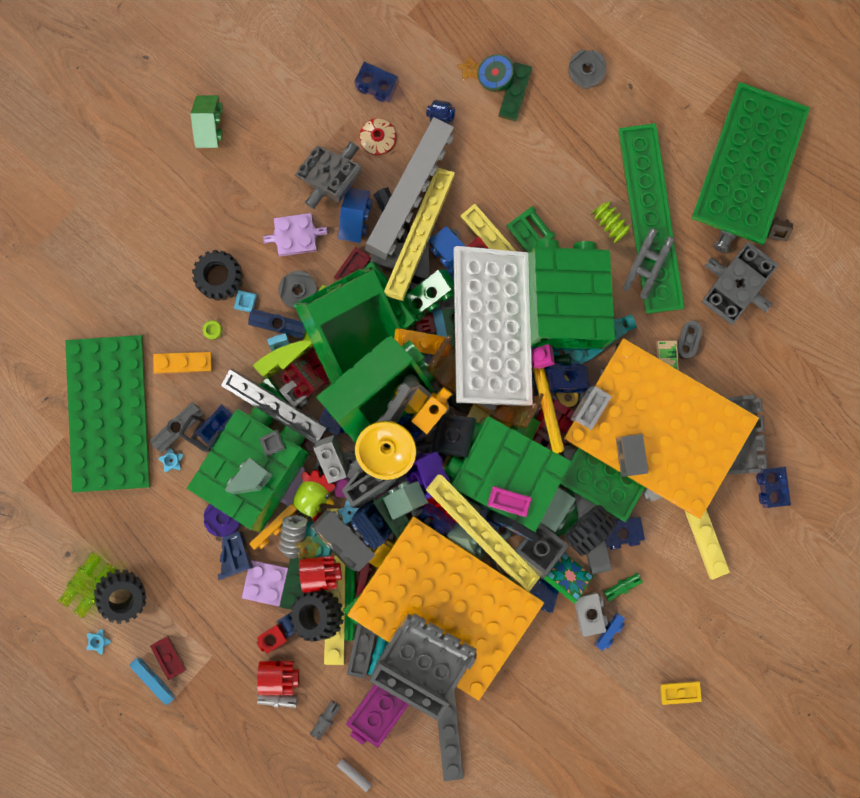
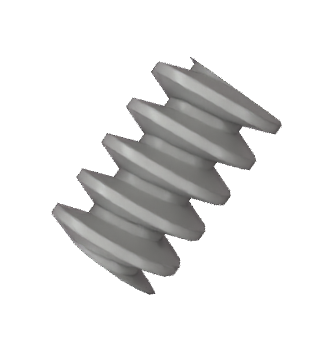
M297 515L284 517L280 533L279 550L288 558H298L302 555L307 519Z

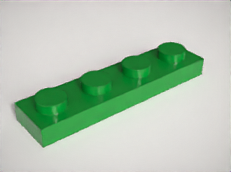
M371 261L364 269H373L384 291L389 280L376 262ZM386 296L400 328L409 330L418 319L404 300L401 301Z

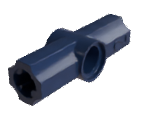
M252 309L250 312L248 325L273 331L277 334L286 333V335L304 339L305 328L301 321ZM276 320L283 321V325L279 329H275L273 326Z

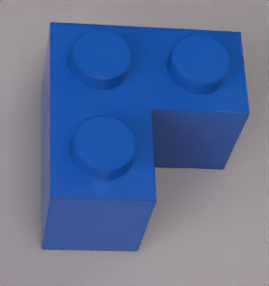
M350 188L346 193L341 205L338 239L361 243L362 236H366L368 225H365V220H368L369 210H371L373 199H369L370 191Z
M446 226L428 241L432 246L430 251L436 258H441V263L447 269L450 277L454 279V247L466 246Z

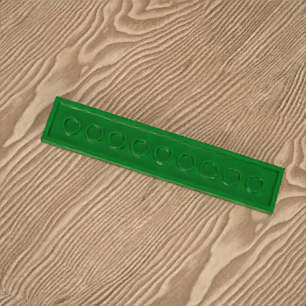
M656 123L619 128L618 136L636 255H638L650 228L658 231L648 250L659 254L667 237L671 236L674 238L657 126ZM674 242L656 277L648 298L643 299L645 315L685 309ZM645 257L640 267L651 271L656 261ZM640 275L641 288L643 290L648 278Z

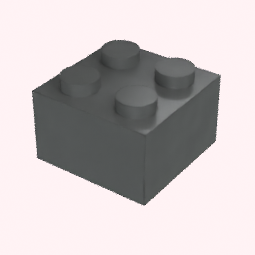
M540 523L535 532L539 536L537 542L524 538L515 552L540 576V579H543L569 545Z

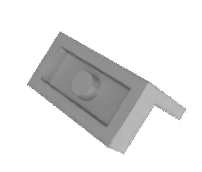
M590 386L570 420L592 430L612 396L596 386Z

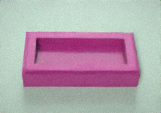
M492 486L487 506L526 517L532 498Z

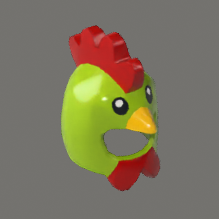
M313 470L311 474L308 471H304L302 473L303 482L294 494L293 505L300 512L311 516L312 521L315 522L321 516V503L334 505L330 492L336 487V484L334 482L328 484L325 474L320 476L318 470Z

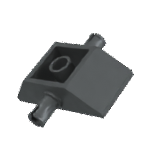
M350 141L343 152L338 155L318 145L310 152L308 158L295 174L297 178L314 189L305 201L306 205L315 209L323 196L337 203L341 202L362 173V167L351 161L352 157L360 149L356 144Z
M750 242L744 245L728 266H722L711 257L704 267L717 276V280L708 290L702 303L731 325L736 322L749 303L755 304L766 313L773 303L759 294V290L779 264ZM736 282H738V283L740 284V286H741L740 288H737V287H736V285H737Z

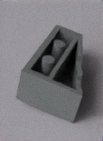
M405 242L394 243L397 247L393 255H388L386 260L371 253V261L376 262L380 269L392 272ZM428 242L413 278L418 280L429 278Z
M388 443L384 444V447H390ZM361 468L354 474L342 491L351 507L360 508L405 479L407 475L405 473L395 479L383 480L367 474Z
M325 511L310 528L348 569L359 572L375 554L355 535V532L348 525L341 521L342 518L335 511Z

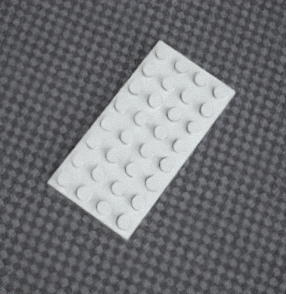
M456 246L454 247L456 403L533 405L528 253Z

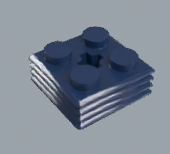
M371 500L358 508L351 519V524L356 531L362 534L364 543L375 550L376 547L378 548L385 544L392 531L372 502L374 500Z

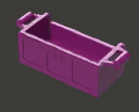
M373 684L351 717L349 716L346 725L352 729L350 736L362 745L369 741L379 748L409 704Z

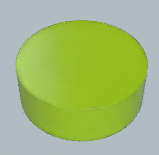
M210 320L204 324L202 331L206 338L216 340L222 335L223 329L217 321Z

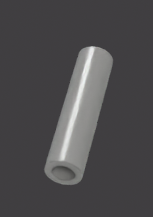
M343 758L336 765L365 792L372 786L364 776Z

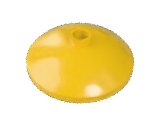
M380 421L367 426L360 433L355 446V455L360 467L367 474L378 479L390 480L404 475L412 467L416 457V445L412 435L403 426L394 422ZM388 443L391 447L386 448L384 444Z

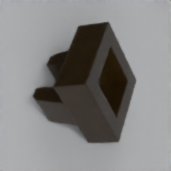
M775 217L770 227L768 238L787 242L793 230V223H790L787 219L781 221L778 217Z

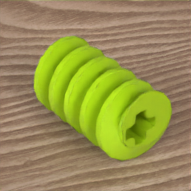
M608 201L597 207L590 215L596 214L595 221L601 219L599 226L606 225L604 232L611 231L609 238L616 237L613 242L615 244L629 232L628 230L631 225H623L626 219L619 220L621 213L614 214L616 206L609 208L611 201Z

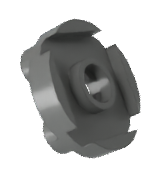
M580 50L570 60L568 67L569 77L574 84L582 89L595 87L601 83L605 76V59L597 51ZM584 65L587 67L590 65L592 67L590 69V73L583 71Z
M293 271L281 279L278 291L282 301L288 307L295 309L293 304L317 292V286L314 279L308 273ZM297 285H300L303 290L299 295H296L293 291V288H297Z

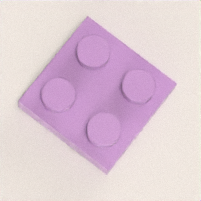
M251 560L253 568L247 572L242 598L280 606L288 568Z

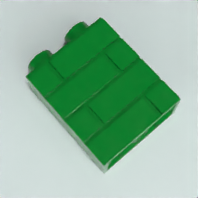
M552 239L537 242L536 247L528 254L531 348L550 344L552 348L604 349L615 340L609 250L597 249V244L593 241L577 242L573 245V248H560L559 241Z
M358 269L293 304L333 385L350 368L353 369L354 365L369 352L372 353V350L384 339L390 336L394 338L395 329H401L373 269Z
M392 336L387 337L372 350V353L369 352L354 365L353 369L350 368L335 381L334 385L331 384L316 397L355 443L360 433L367 426L378 422L379 418L389 409L387 406L395 395L394 390L399 384L403 383L405 376L409 374L417 376L420 385L431 394L432 392L436 393L430 383L437 376L423 361V355L410 340L400 346ZM404 410L397 424L404 426L412 419L414 413L408 414Z
M254 406L249 415L239 409L234 412L224 431L218 437L212 450L208 453L186 489L248 529L261 533L310 453L300 447L305 437L285 426L280 436L286 449L267 457L259 438L274 432L268 428L274 418ZM249 458L255 460L273 474L261 491L231 494L225 491L229 479L237 475L240 471V465Z
M487 416L475 424L469 457L451 456L444 468V472L448 475L450 484L464 498L489 511L513 519L531 531L536 532L571 461ZM492 486L531 497L527 516L523 517L487 506Z

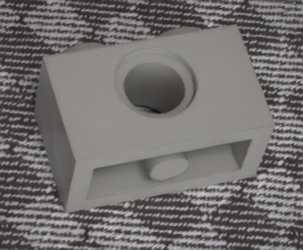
M335 435L316 441L313 449L328 484L346 478L349 468Z
M596 592L581 595L575 603L580 633L583 637L605 633V627H608L606 615H602L601 610L604 607L602 596H598ZM589 609H595L596 616L593 619H588L586 616Z

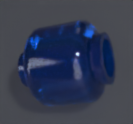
M434 100L431 105L427 106L426 116L429 117L430 122L435 117L449 124L454 121L455 107H452L449 101Z

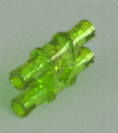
M94 552L90 553L83 566H78L77 572L67 582L66 590L57 600L59 603L63 602V606L69 607L76 594H81L83 599L73 611L74 614L78 613L80 618H84L91 606L96 604L94 590H96L97 582L101 583L100 578L102 576L106 578L108 572L111 571V574H113L117 570L116 567L113 568V565L107 563L98 577L94 576L92 571L102 559L100 556L97 557V554ZM89 581L88 585L90 586V588L86 589L87 585L85 584V582Z

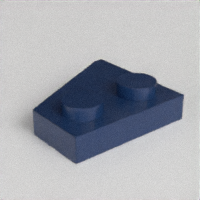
M243 531L223 537L222 553L220 555L222 566L221 574H218V580L226 579L253 568Z

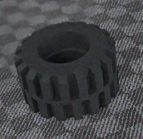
M213 250L212 253L209 251L205 252L206 255L204 257L202 255L199 256V262L195 261V269H192V274H194L192 279L195 282L196 288L209 299L212 298L216 301L222 299L224 301L229 296L232 298L235 291L238 293V290H240L238 287L239 285L242 286L243 283L241 280L243 273L241 266L231 254H227L222 250L220 252ZM216 266H225L228 269L226 281L220 285H211L208 282V274L211 269Z
M597 505L576 521L566 532L564 538L580 556L586 555L600 545L614 531L617 522L602 505Z
M117 569L113 574H111V571L108 572L106 578L104 576L100 578L101 583L97 582L94 596L97 610L104 619L108 618L111 623L116 620L117 624H121L123 620L126 623L130 622V618L136 619L137 613H142V607H145V599L147 598L141 579L138 576L136 577L135 573L131 572L129 574L128 570L123 569V572H120ZM126 589L131 592L129 599L123 603H113L109 600L111 594L116 590Z
M322 590L303 593L300 597H297L295 599L296 603L292 604L291 607L293 611L290 612V616H292L290 622L291 625H294V632H298L297 636L300 638L304 637L303 640L311 642L334 637L336 632L341 629L339 625L343 624L344 621L341 619L344 616V611L341 612L343 606L341 603H338L339 599L337 596L333 597V593ZM315 607L320 612L319 625L314 620Z

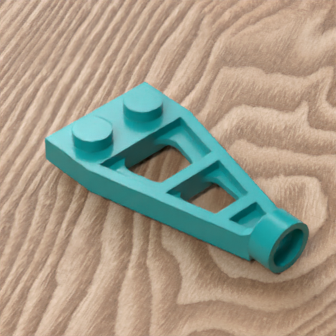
M632 314L624 318L614 319L615 340L609 345L626 332L637 328ZM562 348L564 355L570 354L571 369L590 361L604 350Z

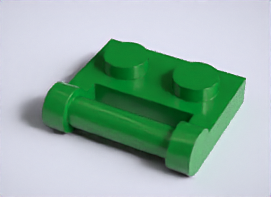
M534 206L528 208L506 225L528 254L536 247L537 242L553 239L556 236L537 215V210ZM530 216L545 237L542 239L526 220L527 217Z

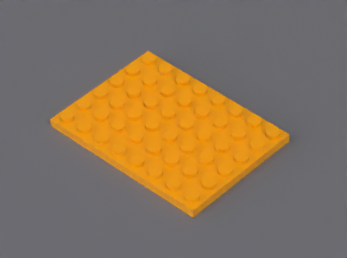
M623 338L595 385L612 396L592 430L574 421L564 439L620 472L616 438L643 434L648 474L627 477L696 518L701 519L759 417Z
M413 516L347 616L389 642L403 619L408 614L412 616L415 613L426 619V625L431 622L443 629V635L448 632L460 639V645L465 642L477 649L475 652L477 654L476 660L471 669H466L457 687L479 701L544 602Z

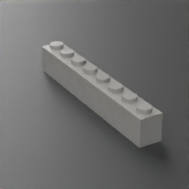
M433 117L366 243V251L384 260L387 259L388 255H393L397 247L394 243L397 239L400 240L405 232L403 226L411 221L414 214L411 212L413 207H418L422 199L420 197L421 192H426L430 184L428 181L430 175L434 177L438 169L436 165L438 160H443L446 154V150H444L446 145L450 146L455 136L452 134L453 126Z

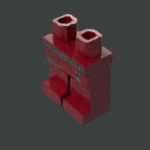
M314 347L291 362L285 373L281 376L285 383L289 384L293 381L297 385L294 388V393L298 398L303 396L309 397L312 393L330 383Z
M552 398L563 447H565L564 444L567 441L564 437L573 424V421L570 419L574 411ZM541 408L535 418L540 424L532 440L539 444L545 440L544 447L552 451Z

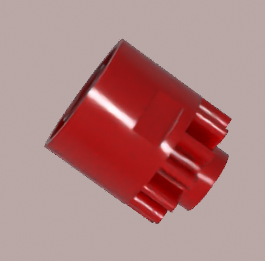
M334 555L299 560L300 582L303 593L338 588V581L342 580L341 564L336 563Z
M259 661L257 672L258 695L294 694V689L299 687L300 680L299 669H295L294 661Z

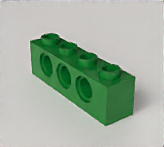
M446 269L438 270L405 295L404 302L418 319L417 322L425 317L424 314L426 312H432L440 306L438 303L442 300L447 301L454 296V281ZM433 288L437 290L436 297L433 295ZM419 298L422 300V307L418 304Z

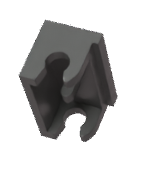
M643 434L616 438L621 477L648 474Z

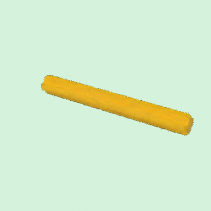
M533 366L552 451L555 453L563 452L564 447L545 369L537 370Z

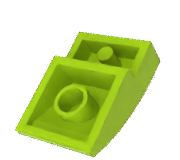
M309 340L285 345L270 352L252 366L265 379L273 377L281 368L285 371L291 362L305 354L314 345Z

